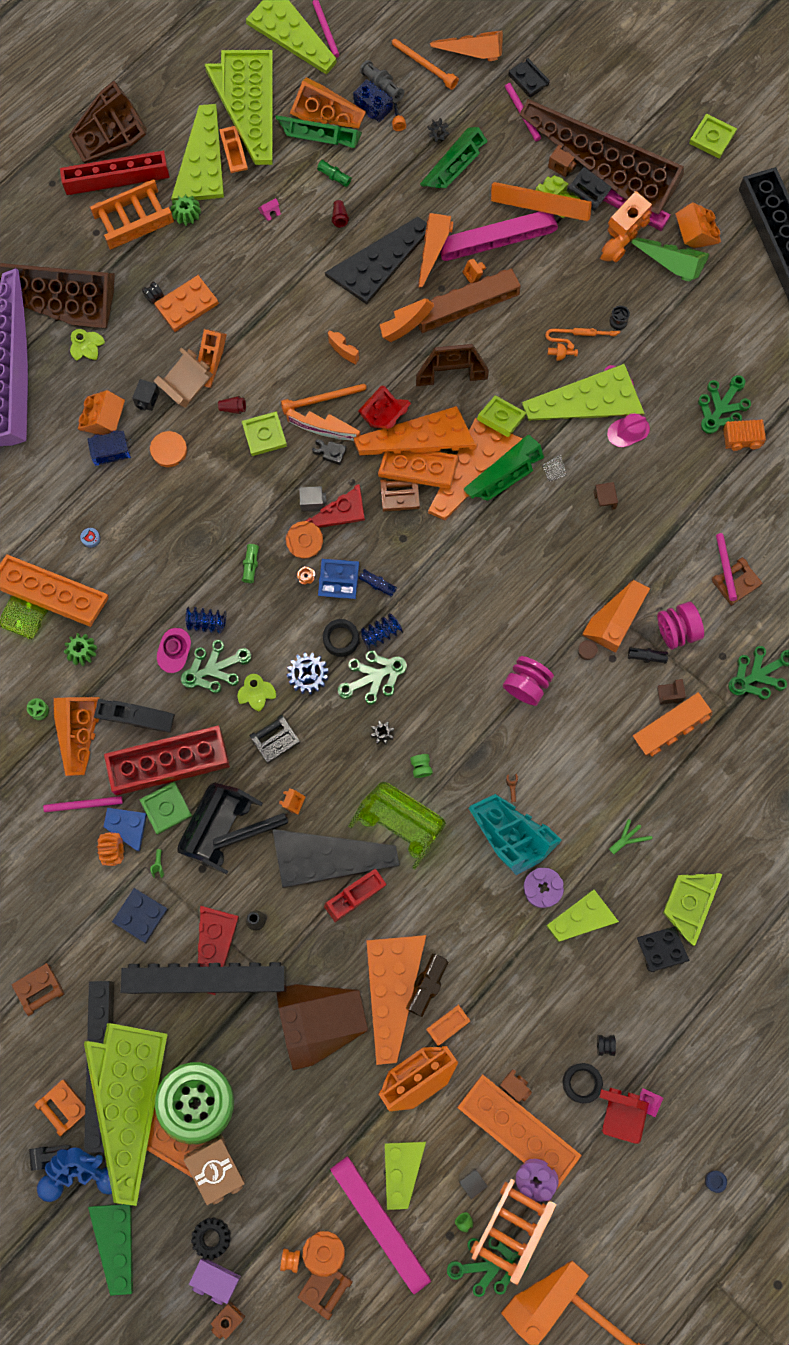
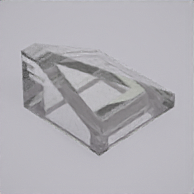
M561 455L542 465L549 482L567 475Z

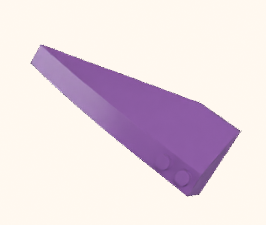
M16 268L2 273L0 282V446H12L25 442L27 434V340L19 271Z

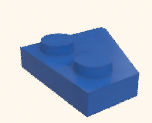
M107 808L104 828L112 833H119L125 843L136 851H140L147 814Z

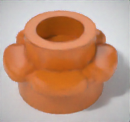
M302 567L297 572V578L301 584H311L315 580V571L309 567Z

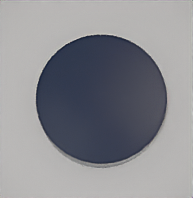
M713 1170L707 1173L705 1185L710 1191L720 1193L727 1186V1178L722 1172Z

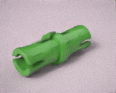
M255 544L247 545L246 558L243 560L244 572L242 581L245 583H254L255 568L258 567L257 554L259 546Z

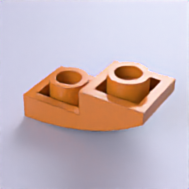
M329 330L328 340L330 345L339 355L356 365L359 360V350L352 345L347 346L346 337L341 333H334Z

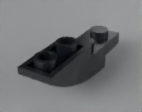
M98 699L94 714L96 719L171 733L175 714L166 711Z

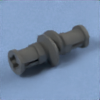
M366 60L361 65L360 73L366 75L373 82V89L376 92L388 94L394 103L403 98L404 90L395 85L393 77L387 70L380 71L373 66L370 60Z

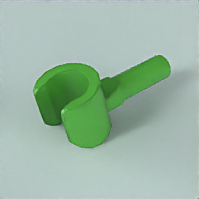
M157 849L155 864L150 868L153 878H155L156 872H159L161 878L164 876L160 862L162 851L160 849Z

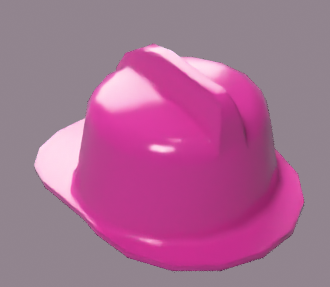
M632 413L610 425L607 433L608 440L616 447H627L645 439L649 434L650 426L645 417Z
M172 628L165 632L157 651V662L160 668L167 673L180 671L186 663L191 646L190 636L186 631L181 628Z

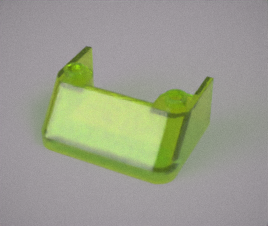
M380 782L360 803L348 827L352 828L358 821L367 827L375 826L377 823L381 824L410 843L408 851L412 857L416 858L412 866L416 870L441 834L446 822L441 816L391 784Z

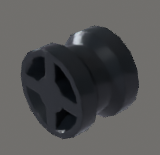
M154 281L150 283L148 288L144 287L142 289L144 296L151 304H154L156 299L164 297L162 290Z
M597 1035L598 1056H603L604 1054L615 1056V1035H610L609 1037Z

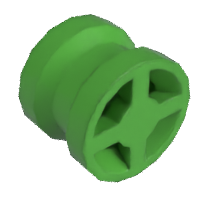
M35 698L28 702L27 712L35 720H43L49 714V707L43 700Z

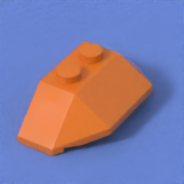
M442 1046V1048H421L388 1072L379 1096L389 1112L414 1109L448 1084L458 1065V1061L447 1046Z

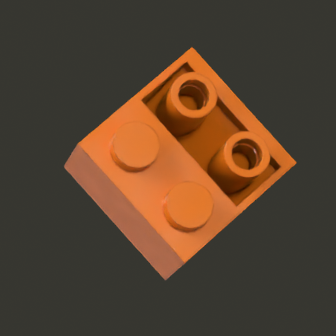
M692 202L675 213L684 244L692 248H699L721 242L720 230L716 226V217L713 211Z
M108 390L87 396L84 401L83 413L79 417L78 430L104 436L115 433L125 400Z

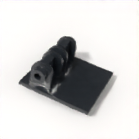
M675 926L637 937L647 962L648 972L667 969L668 967L690 961Z

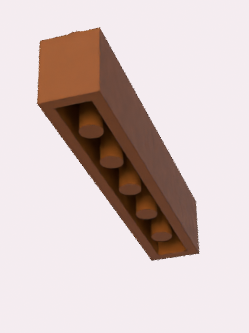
M512 268L502 270L491 277H484L476 283H469L458 290L453 289L443 296L434 297L430 300L434 303L433 309L418 325L421 333L520 295L521 285Z

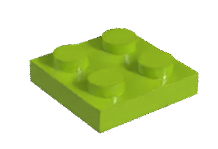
M706 114L691 137L689 144L720 159L735 135L737 128Z
M495 395L478 414L477 420L509 437L525 418L526 412Z
M277 411L242 421L252 456L287 447Z

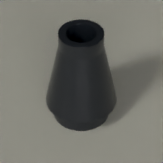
M252 911L246 917V925L251 930H260L265 925L266 918L260 911ZM257 916V921L252 922L251 918Z

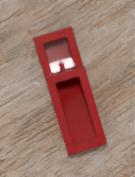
M375 868L326 902L324 908L336 923L383 889L387 884Z

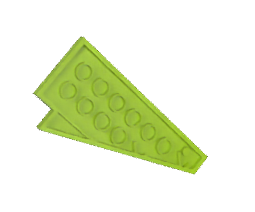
M221 50V64H205L206 72L254 164L273 165V51Z
M107 1023L103 1044L85 1041L84 1047L114 1203L137 1206L167 1034Z

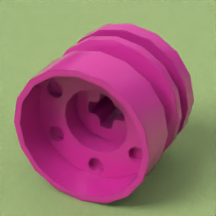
M688 601L677 605L676 611L673 608H668L666 611L658 612L657 620L660 633L670 649L673 650L678 646H684L685 640L693 643L704 638L703 623L697 608L692 602Z
M520 656L517 659V664L513 666V671L516 674L509 673L503 683V688L518 700L537 706L544 695L542 689L548 688V682L552 681L554 675L541 663L531 658Z

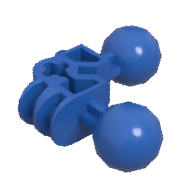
M80 1148L59 1150L45 1166L47 1175L41 1178L37 1184L38 1197L46 1202L57 1200L64 1190L63 1185L69 1187L73 1183L74 1177H78L79 1182L84 1185L92 1178L96 1180L99 1191L103 1194H112L107 1167L102 1170L98 1168L102 1163L103 1157L101 1155L94 1157Z

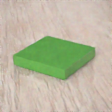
M175 781L139 799L157 835L192 817Z

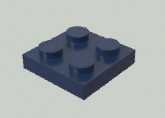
M133 888L112 922L139 940L147 943L168 909Z

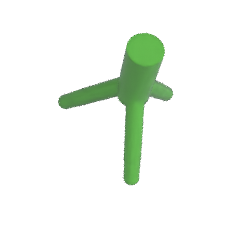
M628 819L621 838L609 850L614 855L626 844L652 840L653 837L629 839L641 828V825H637L627 834L631 820Z

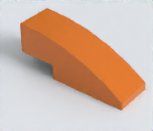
M236 127L219 129L230 172L235 173L248 170Z
M425 298L394 311V319L380 324L382 337L389 342H393L406 335L423 321L433 309L434 303Z

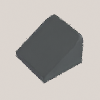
M476 1169L459 1181L471 1199L488 1187Z

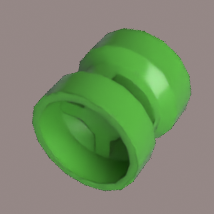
M421 754L410 758L411 765L414 766V778H423L433 774L432 768L429 766V754Z

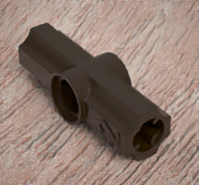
M432 953L424 972L420 973L415 980V990L406 1007L409 1012L423 1017L431 998H434L441 988L440 980L449 963L447 959Z

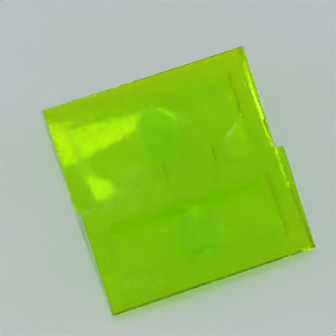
M11 596L0 616V627L32 640L40 629L41 620L48 610Z

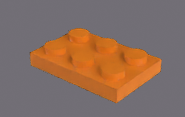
M199 275L154 303L157 310L174 332L219 304L217 298Z

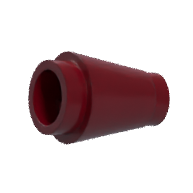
M336 200L333 203L332 223L336 227L342 228L348 224L349 217L344 202Z
M240 396L219 400L218 409L223 412L241 414L246 411V400Z

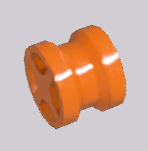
M284 1248L280 1271L291 1270L293 1273H297L301 1251L290 1252Z

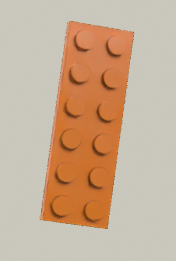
M6 554L0 563V591L89 627L92 626L108 600V594L13 556Z
M483 1074L457 1107L523 1163L529 1159H540L547 1162V1166L551 1170L554 1169L558 1175L559 1183L557 1189L582 1156Z

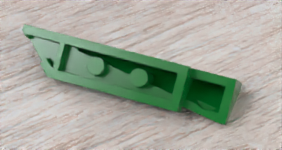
M276 115L277 121L280 122L284 132L289 137L333 145L340 143L355 148L362 135L361 131Z
M467 128L423 179L420 185L424 187L447 188L480 154L478 149L488 142L480 128Z
M527 435L464 488L465 493L471 499L479 497L482 500L489 501L533 472L531 464L544 458L541 445L533 437Z

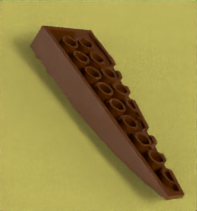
M527 99L520 112V116L557 146L561 145L562 150L569 152L575 157L577 162L610 185L611 189L626 201L637 191L652 204L651 212L657 215L661 213L684 175V166L532 100Z
M0 263V282L2 273L15 268L18 269L24 308L61 320L70 325L107 328L114 295L115 273Z

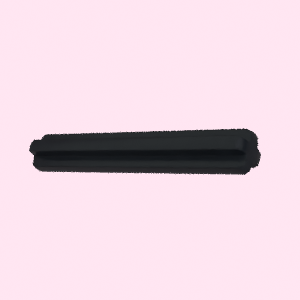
M285 813L214 838L213 845L216 850L286 825L288 824V818Z

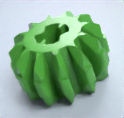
M185 194L183 198L178 196V200H173V205L170 209L173 219L177 220L179 225L184 222V225L187 226L189 222L194 224V220H199L201 209L199 202L193 196L188 198Z
M78 633L76 634V639L70 637L71 643H65L67 649L64 650L65 655H68L67 660L73 661L74 665H78L80 662L84 666L86 660L91 663L90 657H96L94 651L97 650L93 638L88 639L87 634L81 637Z

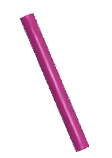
M313 0L312 4L331 53L338 58L340 54L319 0Z
M511 83L505 85V88L520 113L523 104ZM523 119L536 142L539 141L541 136L537 129Z
M719 533L716 535L729 600L735 601L737 600L725 539L723 533Z
M123 797L46 804L43 806L44 812L117 805L123 804Z

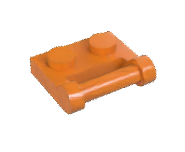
M64 1079L34 1104L58 1130L56 1133L60 1137L85 1116V1104ZM50 1100L54 1102L68 1119L65 1125L47 1105Z

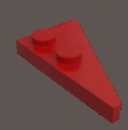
M360 485L354 486L353 490L345 495H341L336 501L322 508L321 512L312 518L309 517L305 521L315 524L318 528L364 521L365 516Z

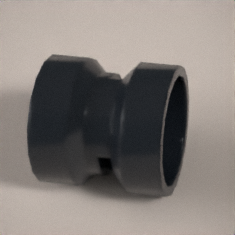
M622 305L613 308L610 317V326L613 329L622 330L626 327L630 316L629 309Z

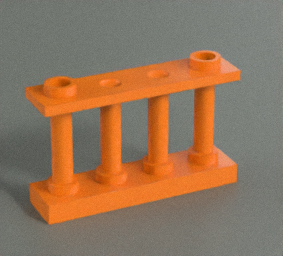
M154 179L90 207L94 219L100 217L108 232L104 237L110 250L174 222L169 207L162 209L155 195L158 192V188ZM149 197L156 210L155 213L146 216L139 200ZM133 204L140 217L139 220L130 223L123 207ZM113 211H117L124 225L114 230L107 214Z
M511 1179L509 1183L505 1181L500 1191V1194L503 1196L480 1242H474L470 1253L473 1254L472 1259L474 1261L480 1255L509 1272L508 1275L511 1276L510 1282L518 1286L557 1204L549 1200L547 1205L544 1203L541 1205L513 1189L515 1180ZM508 1196L538 1212L537 1215L541 1217L538 1224H530L503 1208ZM498 1216L527 1231L528 1235L531 1236L528 1244H521L495 1229L493 1226ZM490 1235L519 1252L518 1255L521 1258L518 1265L515 1263L511 1264L484 1248L483 1246L488 1236Z

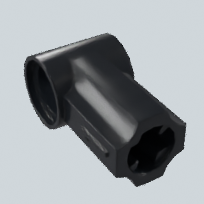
M71 1144L29 1149L31 1171L45 1169L46 1164L51 1161V1158L59 1150H69Z

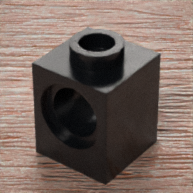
M140 379L132 397L135 406L140 410L145 411L147 409L153 411L160 393L159 388L155 383Z

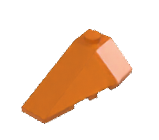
M501 30L480 33L476 37L466 35L460 37V39L455 37L435 40L430 45L434 48L495 61L502 55L503 32Z
M307 77L302 81L290 114L305 121L352 128L360 127L366 113L363 109Z
M430 213L427 218L425 245L422 254L423 262L421 264L418 288L422 289L449 232L452 233L454 222L451 221V216Z
M635 580L631 581L590 619L582 636L616 653L650 588Z
M572 1260L552 1272L546 1278L534 1283L528 1289L516 1294L501 1314L529 1345H538L589 1275Z

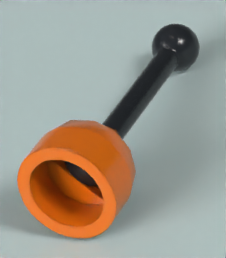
M393 102L396 114L392 121L393 130L403 131L406 128V121L404 117L399 115L397 103Z

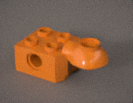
M637 191L610 218L608 232L615 239L612 238L605 244L602 249L601 260L618 262L626 252L624 247L638 235L641 227L645 228L649 224L652 204Z

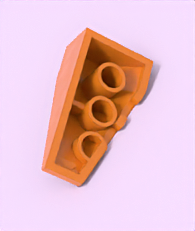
M100 697L54 698V720L65 776L85 775L90 756L91 740H94L95 725L99 722V719L94 718V714Z

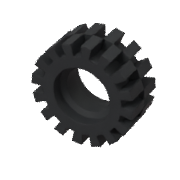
M214 1217L201 1221L192 1232L191 1243H193L192 1248L197 1251V1255H201L203 1259L209 1258L210 1260L220 1257L228 1249L231 1241V1232L228 1230V1225L224 1224L223 1220ZM208 1230H215L219 1235V1242L214 1247H209L204 1243L203 1236Z

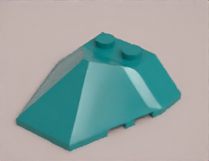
M496 794L470 805V812L495 853L515 875L542 862L562 841L545 824L540 826L531 820L532 816L528 814L524 816L515 810L516 807Z

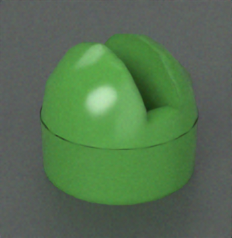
M462 1213L455 1219V1224L460 1231L469 1232L468 1229L473 1228V1219L469 1213Z

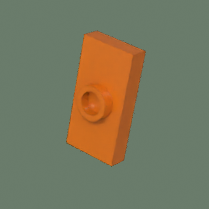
M458 1004L426 1030L437 1046H439L471 1021Z

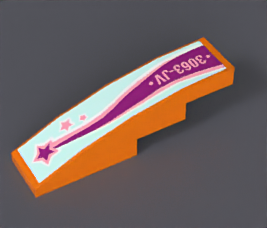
M291 408L286 413L287 422L321 436L354 441L353 437L360 436L359 430L328 414L326 419H323L311 411L308 412L306 417Z

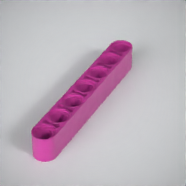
M541 211L449 235L440 251V255L444 261L457 259L553 233L558 229L554 214Z
M346 1156L330 1168L332 1174L410 1291L415 1295L432 1282L349 1157Z

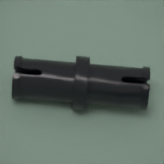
M629 647L628 659L644 660L645 663L652 661L664 664L668 661L667 651H656L648 647L646 649Z

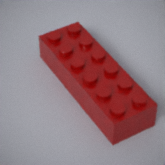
M219 725L104 754L111 791L116 796L230 767L222 730Z

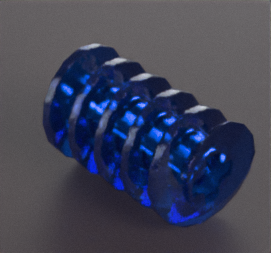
M188 606L185 615L187 630L191 631L194 627L197 632L201 628L203 632H207L209 628L210 633H214L217 629V633L222 634L226 625L227 613L225 610L223 615H220V611L217 609L214 615L212 609H209L208 614H205L204 608L198 613L197 607H194L193 612H190Z
M391 613L388 614V620L385 617L381 618V623L376 620L374 622L375 627L369 624L368 631L364 627L361 628V637L369 651H371V644L376 648L378 647L377 641L384 644V637L390 641L391 633L395 637L398 636L397 630L403 634L400 623Z

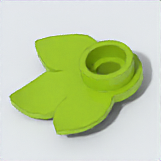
M76 329L71 334L72 345L70 353L76 361L82 356L91 360H97V346L103 345L105 341L96 332ZM82 335L83 339L78 340L76 337Z
M250 674L245 678L244 686L239 689L237 696L240 704L249 702L254 710L260 712L265 705L266 699L276 698V691L271 683L263 681L258 674ZM251 680L257 681L256 687L250 685Z

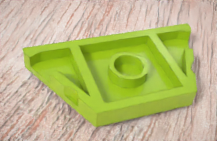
M723 874L678 875L663 914L692 946L696 945Z

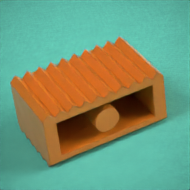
M762 419L728 421L723 428L726 449L731 448L733 451H738L744 447H750V449L754 450L759 449L766 441Z

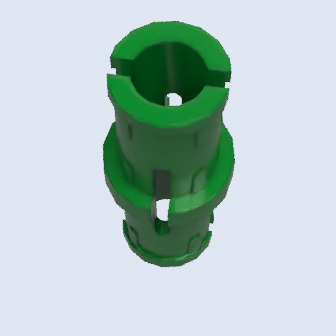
M324 160L318 163L317 170L327 175L330 180H335L344 187L349 186L352 177L344 174L338 167H333Z

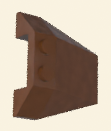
M112 81L100 91L68 136L82 161L87 163L132 146L146 135L147 128L131 101L118 84Z
M473 344L435 347L416 374V387L434 385L435 371L468 368L470 381L488 380L489 369Z
M294 984L286 986V992H276L285 1042L293 1070L315 1065L368 1031L359 990Z

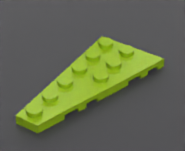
M263 0L246 18L247 25L326 75L337 63L336 57L289 0Z
M216 104L199 105L171 197L172 202L173 200H178V196L183 198L185 194L188 198L193 196L195 200L224 198Z
M625 364L522 402L528 421L558 418L623 417L632 413L644 416L645 414Z

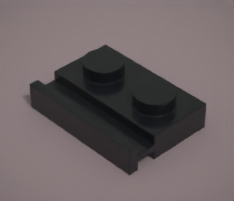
M529 58L509 70L508 74L529 98L543 90V87L548 86L550 82Z

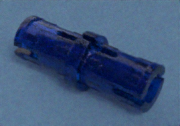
M366 569L359 576V580L371 585L374 590L378 589L390 597L396 592L397 586L383 580L382 576L378 577Z

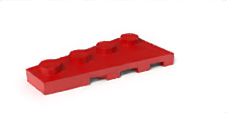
M200 906L198 963H200V967H208V963H221V967H225L239 916Z

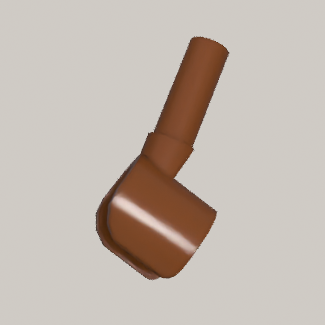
M508 774L506 783L510 786L511 802H516L515 786L518 783V775L515 774V781H510Z

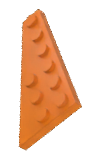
M457 406L396 424L389 429L383 428L360 435L359 437H353L359 455H377L388 451H394V454L408 450H411V453L437 452L452 448V451H457L459 448L469 447V450H476V444Z
M475 418L469 432L476 444V450H469V447L459 449L457 453L459 461L451 489L439 488L428 513L446 520L469 497L465 493L464 488L523 438L513 434L507 437Z
M426 935L367 940L376 1065L397 1063L409 1013L406 1007L413 995L414 983L417 978Z

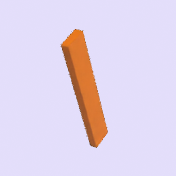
M497 182L492 183L491 201L584 221L590 220L591 201Z

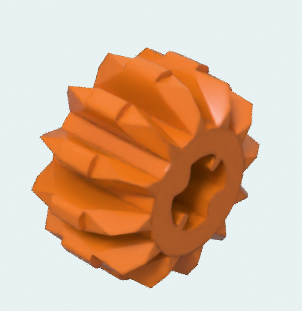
M109 832L100 835L97 848L102 865L116 866L121 864L124 859L123 839L119 833Z

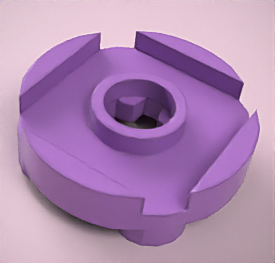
M537 868L530 872L523 885L524 894L528 902L538 908H547L557 904L564 891L563 880L558 873L549 868ZM546 883L549 891L539 892L540 888L538 885Z
M540 1159L525 1161L516 1173V1184L520 1193L537 1202L551 1200L559 1183L556 1171L554 1169L551 1170L547 1166L548 1163ZM534 1177H537L538 1180L542 1182L540 1184H537L533 1181Z

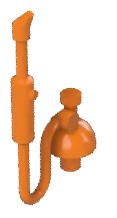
M574 328L573 330L549 329L545 334L547 340L565 342L568 346L566 349L565 345L557 343V348H548V355H556V361L563 360L566 355H574V357L578 355V349L574 350V344L570 340L551 338L549 336L551 332L573 333V335L616 336L621 332L597 331L594 328Z

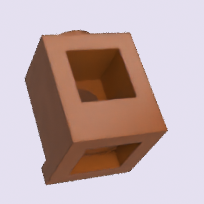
M558 145L549 157L548 168L566 177L569 172L572 173L577 163L574 162V156L569 152L563 151L561 149L562 146Z
M512 1069L499 1086L517 1102L521 1100L525 1102L532 1091L527 1087L528 1082L520 1075L517 1078L514 1076L516 1071Z
M230 1301L212 1321L211 1325L213 1328L211 1331L219 1339L222 1337L227 1339L242 1322L245 1315ZM227 1319L229 1321V1326L224 1327L222 1325V1320Z

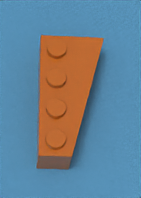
M698 692L634 734L633 737L645 755L653 757L662 751L660 748L664 745H672L678 740L677 737L682 734L687 735L694 730L696 725L699 723L703 724L711 719L712 711Z

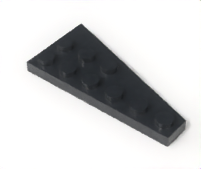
M419 217L414 218L327 270L325 276L367 305L425 238L427 222Z
M273 829L282 888L371 872L375 868L376 870L400 866L395 845Z

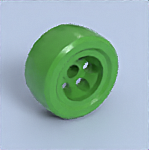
M201 1062L186 1063L171 1070L160 1083L155 1096V1112L161 1128L171 1138L189 1145L206 1143L218 1137L226 1129L234 1111V1094L228 1079L220 1070ZM201 1084L206 1087L203 1093H199L197 1090ZM189 1087L190 1093L184 1095L182 1094V1089ZM209 1097H213L215 1100L211 1106L206 1103ZM194 1099H198V1102L201 1101V1105L196 1110L193 1107L190 1108V1104H193ZM179 1101L183 1103L181 1110L175 1108V1104ZM203 1112L208 1114L205 1120L200 1119V1114ZM187 1114L193 1117L189 1123L184 1121V1117Z

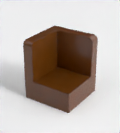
M614 482L595 485L593 493L595 499L598 498L599 506L611 505L612 510L616 509L618 499Z
M683 679L675 680L673 684L659 685L657 687L660 705L680 703L686 698Z

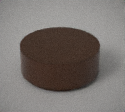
M591 640L583 641L578 648V654L584 660L593 659L598 651L597 645Z

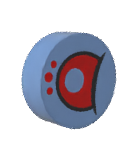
M87 528L82 531L80 538L86 547L92 548L99 544L100 535L96 529Z

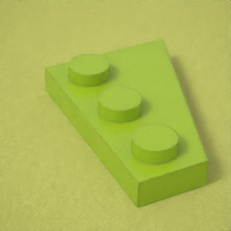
M593 890L546 926L556 940L560 942L618 923L619 921L597 892Z
M426 1142L385 1143L387 1210L408 1209Z

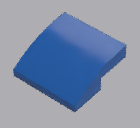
M322 559L318 596L356 599L359 562Z

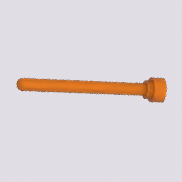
M397 39L392 40L393 46L441 78L447 88L453 90L459 81L456 75L446 74Z
M360 384L296 401L285 399L281 400V406L284 415H286L290 408L295 411V408L362 392L367 389V386Z
M577 1294L571 1300L572 1303L622 1344L645 1345L639 1342L635 1343Z

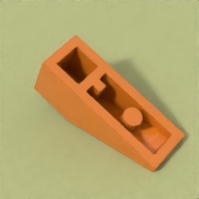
M204 329L198 361H204L210 367L209 371L213 375L204 386L211 388L223 354L227 334Z

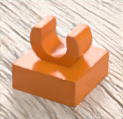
M474 259L468 260L463 274L470 283H476L483 275L482 270H485L486 267L483 262L477 264Z
M289 788L288 791L283 792L286 795L284 802L280 801L279 804L291 813L298 815L305 796Z

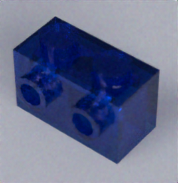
M367 79L353 92L354 105L366 111L371 119H375L379 123L393 110V98Z
M116 430L110 434H98L92 438H87L91 459L95 466L131 458L124 430Z

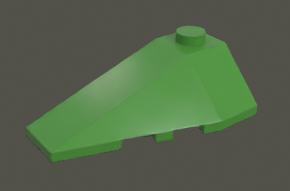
M640 237L632 239L631 242L671 272L682 276L681 279L685 281H692L698 278L709 257V253L691 248L678 250L677 245L665 244L661 246V242Z

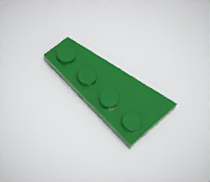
M131 1205L89 1206L88 1209L110 1296L132 1294Z

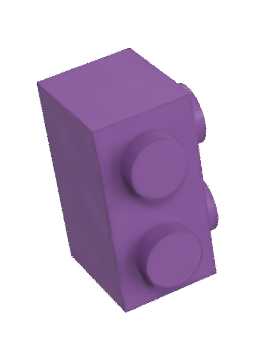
M202 1258L189 1285L193 1286L192 1290L200 1295L206 1293L212 1296V1301L223 1305V1303L228 1304L241 1276L208 1259Z

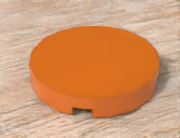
M166 431L155 436L150 445V452L152 458L160 466L174 467L185 459L187 446L181 435L176 432Z
M297 522L291 526L286 535V546L289 551L302 559L317 555L323 545L322 532L311 522Z
M320 1231L306 1240L303 1247V1261L306 1268L312 1274L319 1277H328L335 1274L342 1267L345 1259V1249L337 1235L329 1231Z

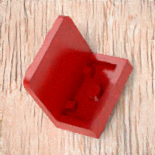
M380 386L358 412L370 427L389 429L396 424V420L408 411L411 403L409 400L395 399L385 386Z
M610 1088L609 1091L601 1089L599 1098L609 1100L602 1129L603 1134L639 1144L642 1138L649 1102L641 1101L640 1095L629 1092L627 1096L621 1095L622 1091Z

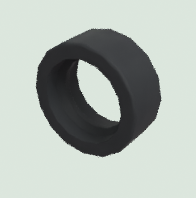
M336 619L326 625L323 631V643L330 654L337 657H345L351 655L356 650L359 644V633L352 622L346 619ZM334 629H348L352 634L350 645L345 648L334 647L330 642V635Z
M586 1063L574 1064L569 1067L562 1081L566 1095L573 1101L582 1104L591 1103L596 1100L603 1088L600 1072L594 1066ZM582 1070L589 1072L595 1081L593 1091L586 1096L577 1095L571 1088L570 1083L574 1073Z

